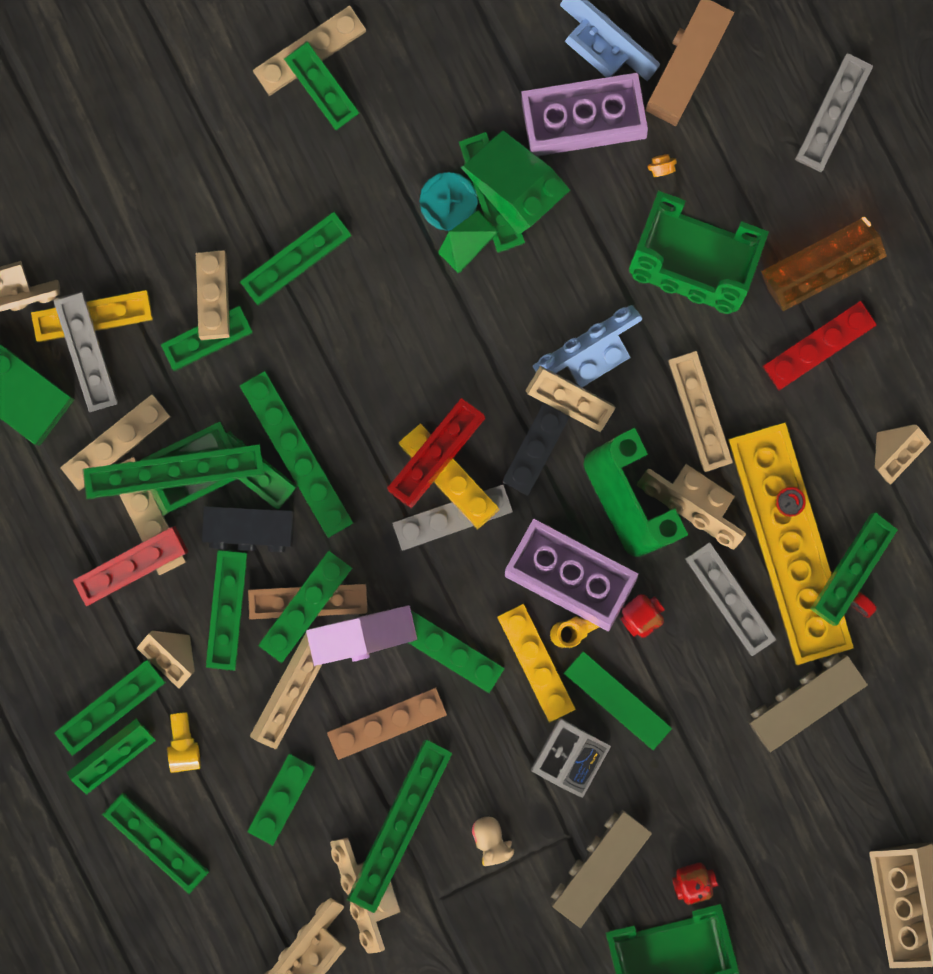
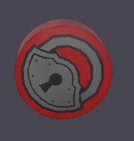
M787 487L777 494L775 505L782 515L793 517L799 515L804 510L806 499L799 489Z
M858 592L851 603L854 609L867 618H870L877 610L875 604L861 592Z

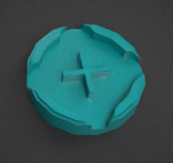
M450 172L439 173L430 178L422 188L419 200L421 213L426 221L435 228L445 231L452 230L474 214L478 204L477 194L470 180L461 174Z

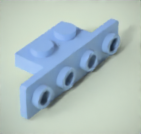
M562 0L560 6L580 23L567 37L565 42L606 78L612 77L626 63L646 81L653 76L660 63L651 53L645 51L628 33L613 23L606 14L598 10L588 0Z
M632 305L620 308L612 317L604 322L594 324L586 333L568 340L563 347L555 352L542 356L533 365V368L537 372L539 367L542 366L556 374L565 367H568L578 386L584 387L631 358L618 335L642 321V317Z

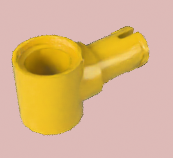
M576 616L568 621L556 623L550 631L551 641L558 647H575L582 639L587 637V633L599 628V626ZM565 626L570 628L572 632V638L567 643L561 638V631Z
M187 713L171 714L173 741L170 742L171 746L167 747L170 772L201 769L198 743H194V738L191 739Z

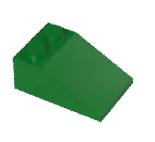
M503 130L461 167L518 235L536 223L570 191L550 166Z
M218 422L140 461L231 449L233 446L221 422ZM236 479L151 490V493L164 516Z

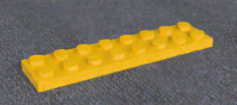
M786 423L729 439V445L796 665L853 649L844 616L837 626H832L810 609L831 577V571ZM794 487L804 494L806 505L799 515L787 517L777 510L775 499L782 489Z

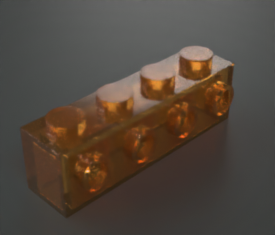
M863 217L761 271L769 293L782 311H785L887 257L880 235L866 217Z

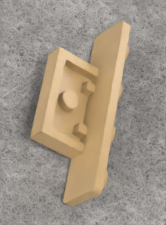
M21 261L0 267V312L8 309L12 311L21 310L29 303L36 301L46 303L60 295L58 280L30 287Z
M687 464L682 468L673 484L651 469H647L637 483V486L647 495L656 498L668 506L670 510L675 508L678 514L692 522L696 528L704 530L724 546L734 550L746 535L744 531L723 518L724 513L735 496Z
M342 838L330 842L332 847L331 855L334 862L338 865L342 888L349 895L364 862L356 863L349 839ZM391 882L375 913H371L350 902V912L353 919L357 922L360 931L359 939L367 953H377L385 950L376 922L400 912Z
M332 898L321 903L316 909V915L298 931L295 941L290 947L281 952L278 957L279 961L265 974H325L346 949L327 930L344 906Z

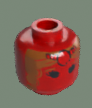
M639 594L623 606V616L620 620L633 637L639 635L645 638L663 625L664 618L661 613L665 609L655 596L649 599L645 594Z
M701 862L677 869L676 877L672 878L678 900H683L687 905L711 899L713 887L718 886L713 869L707 870Z

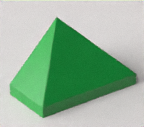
M476 211L448 232L438 253L457 273H460L499 231L480 211Z

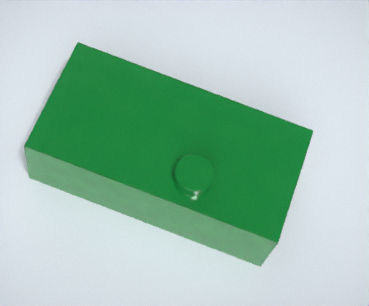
M0 343V419L34 445L40 446L75 399Z

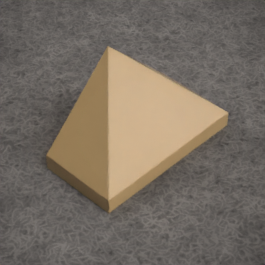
M917 425L877 432L875 468L891 485L931 442Z
M151 631L137 647L178 688L195 672L190 635Z

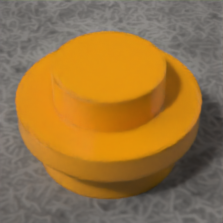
M664 154L652 158L653 163L648 165V170L652 171L653 177H659L675 172L677 161L676 158H670L669 154Z

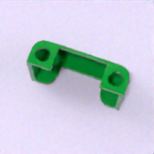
M658 190L629 267V272L633 275L632 277L640 283L656 285L667 293H677L688 297L694 303H704L715 307L717 311L724 314L738 311L749 291L769 231L741 221L736 233H731L681 214L686 200ZM662 202L670 203V204L674 205L675 207L667 206V205H665V204L662 203ZM745 233L754 234L755 236H757V238H755V237H750V236L746 235Z
M633 428L591 450L585 456L583 465L624 549L628 554L640 557L688 536V533L675 508L647 520L622 470L623 467L648 455L636 429Z
M721 904L692 911V918L638 932H636L635 926L606 932L615 974H739Z

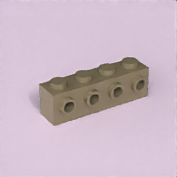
M836 654L823 663L826 668L817 674L814 671L809 672L799 680L800 686L792 691L789 687L775 696L777 701L768 708L764 704L751 713L753 718L748 723L767 751L771 753L868 686L847 655L840 657Z
M621 810L619 814L614 812L604 825L607 828L606 832L601 838L597 835L594 837L586 849L590 853L583 862L580 859L576 861L569 871L572 877L566 885L560 883L551 895V898L554 899L551 903L552 907L579 928L584 925L652 834L649 829L624 810Z

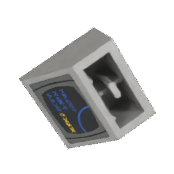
M559 718L534 762L531 771L583 798L611 746Z

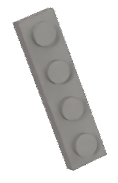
M848 53L845 55L795 158L796 161L819 172L823 171L873 65Z
M83 291L54 299L88 411L92 412L117 405L118 400Z
M504 485L484 491L499 507V511L489 520L513 512ZM452 502L392 523L402 551L474 526Z
M710 542L685 558L751 656L776 640Z

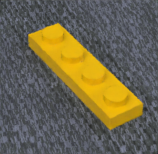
M147 290L87 302L95 331L153 320ZM56 308L31 312L37 342L65 337Z
M420 423L399 442V445L412 458L431 434ZM454 459L448 463L434 481L438 488L477 530L499 511V507Z
M524 604L497 616L549 723L576 710Z

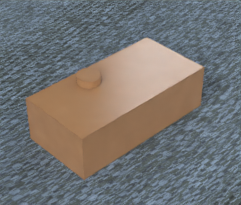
M701 0L686 30L680 28L672 42L677 47L645 111L677 126L734 15L733 11L711 0Z

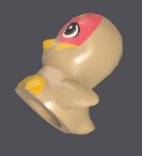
M490 816L483 817L473 824L472 835L477 848L483 851V866L495 865L511 859L514 854V849L510 848L512 842H503L502 830L495 818Z

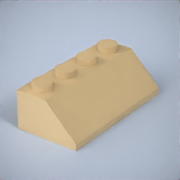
M933 842L870 851L889 967H933Z

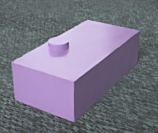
M638 73L521 91V102L529 149L536 156L647 138L648 127Z
M535 519L532 520L505 569L506 578L608 632L638 577V573Z
M410 605L306 630L314 666L352 658V662L370 658L369 653L418 640Z

